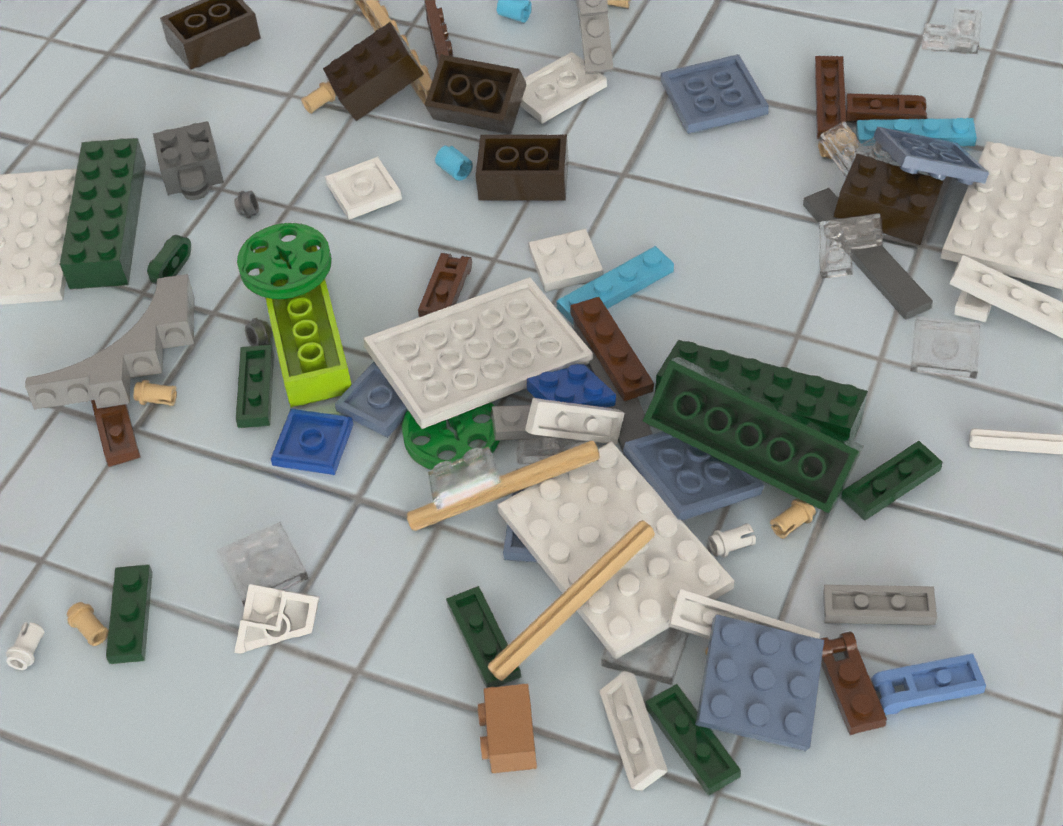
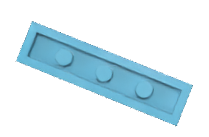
M973 118L857 120L856 124L858 148H881V145L873 138L877 126L955 142L961 147L975 146L977 139Z
M654 246L558 299L557 309L573 324L574 319L570 314L571 305L600 297L608 309L674 272V263Z

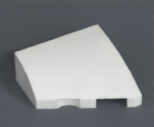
M249 584L234 653H245L259 647L312 633L320 596Z

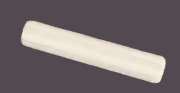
M973 428L969 435V445L971 448L1063 455V434Z

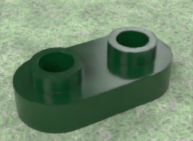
M173 235L165 242L163 248L150 261L147 268V274L152 284L157 285L158 278L176 276L191 254V241L189 238Z

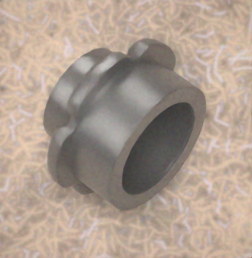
M242 190L238 192V198L234 199L235 208L239 215L243 214L249 219L252 214L259 212L257 198L253 191L245 192Z
M254 318L251 323L246 324L245 335L251 346L267 345L272 338V329L266 321Z

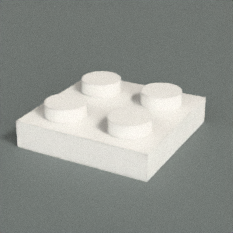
M378 157L325 176L328 188L349 220L402 200L400 189Z
M586 229L528 242L530 255L545 292L590 282L603 275V268Z

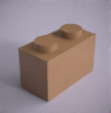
M528 684L484 688L485 703H478L480 726H487V736L480 737L482 760H490L492 773L537 769Z

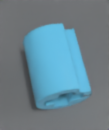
M498 0V15L524 23L531 14L532 3L529 0Z
M447 145L443 146L436 154L435 163L458 181L464 180L471 173L473 168L472 161L452 145L450 147Z

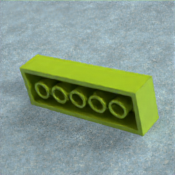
M310 246L305 251L316 252L318 249L317 246ZM267 247L254 249L255 253L264 252L267 250ZM279 252L280 259L285 261L288 268L290 269L289 262H287L286 259L284 260L281 253ZM307 268L302 271V274L310 275L316 272L317 269ZM324 279L313 290L297 297L288 299L265 298L290 407L342 396L352 384L326 280ZM278 280L273 283V286H283L288 281Z

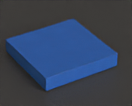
M290 409L271 456L272 466L335 475L354 425L352 417Z

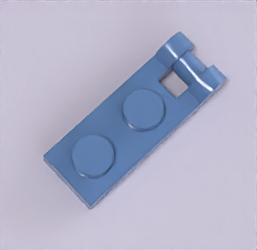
M974 654L885 670L876 673L871 678L875 691L880 692L882 697L880 703L886 715L896 714L905 708L981 694L985 692L986 683ZM903 685L905 691L895 692L894 687Z

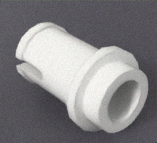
M746 523L743 526L724 532L720 530L714 531L713 535L708 538L711 552L714 556L720 555L724 558L731 551L755 545V535L741 538L744 534L754 532L750 524Z
M26 622L22 625L13 647L8 648L6 651L8 665L18 670H25L33 664L35 660L33 654L44 635V630L41 626L31 622L30 624Z

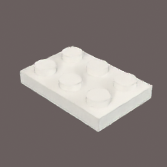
M570 52L524 78L527 85L520 106L540 123H544L606 88L607 78L601 73L585 74L584 60Z

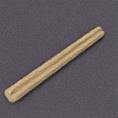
M589 441L407 513L408 524L413 531H417L600 459L598 447L594 441Z
M644 520L639 521L488 664L490 672L500 681L511 674L655 536L653 528Z

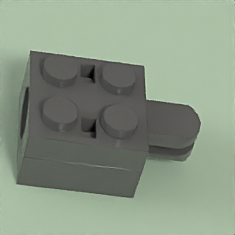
M209 121L153 133L159 168L168 195L182 192L186 199L198 200L208 194L209 186L224 183Z

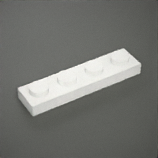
M964 255L961 257L949 283L950 285L1063 338V302Z
M683 589L677 591L668 624L669 627L710 639L712 621L717 614L818 639L820 637V633Z

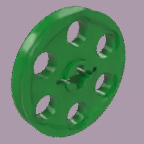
M281 223L261 229L244 242L237 256V266L244 285L251 292L270 299L293 298L313 290L327 277L332 264L329 244L324 235L313 227L299 223ZM288 235L296 236L292 241L285 242L281 240ZM310 246L321 247L316 252L305 251ZM257 247H267V250L264 252H253ZM279 252L281 253L283 259H286V261L289 262L290 269L288 268L286 262L280 259ZM307 268L317 269L313 274H302V271ZM253 269H263V272L259 275L248 274ZM278 280L288 281L283 286H273V283Z
M490 402L447 419L449 426L456 430L457 440L454 433L447 429L446 420L421 429L408 410L402 424L404 445L408 454L419 465L436 472L456 473L477 467L491 457L500 440H495L491 412L494 404ZM482 414L490 417V420L485 423H477L473 420L476 416ZM420 436H426L430 439L424 445L413 443V440ZM474 440L486 442V445L479 449L469 446ZM444 451H453L456 454L449 460H443L438 457Z

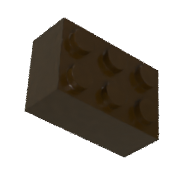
M200 0L160 18L167 44L190 70L201 67L214 59L223 57L232 51L261 39L255 12L243 0Z
M391 22L377 29L372 35L323 68L339 101L356 121L424 75L408 45Z
M441 54L425 107L435 120L511 135L527 83L520 69Z
M480 135L476 166L478 201H566L569 162L567 135Z
M857 153L840 190L833 217L864 225L868 229L921 245L944 181L921 173L911 174L901 170V166Z

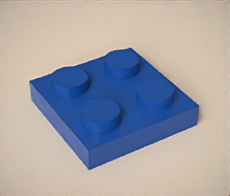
M574 364L565 369L543 372L540 375L527 378V390L537 399L604 408L615 406L616 394L584 364Z

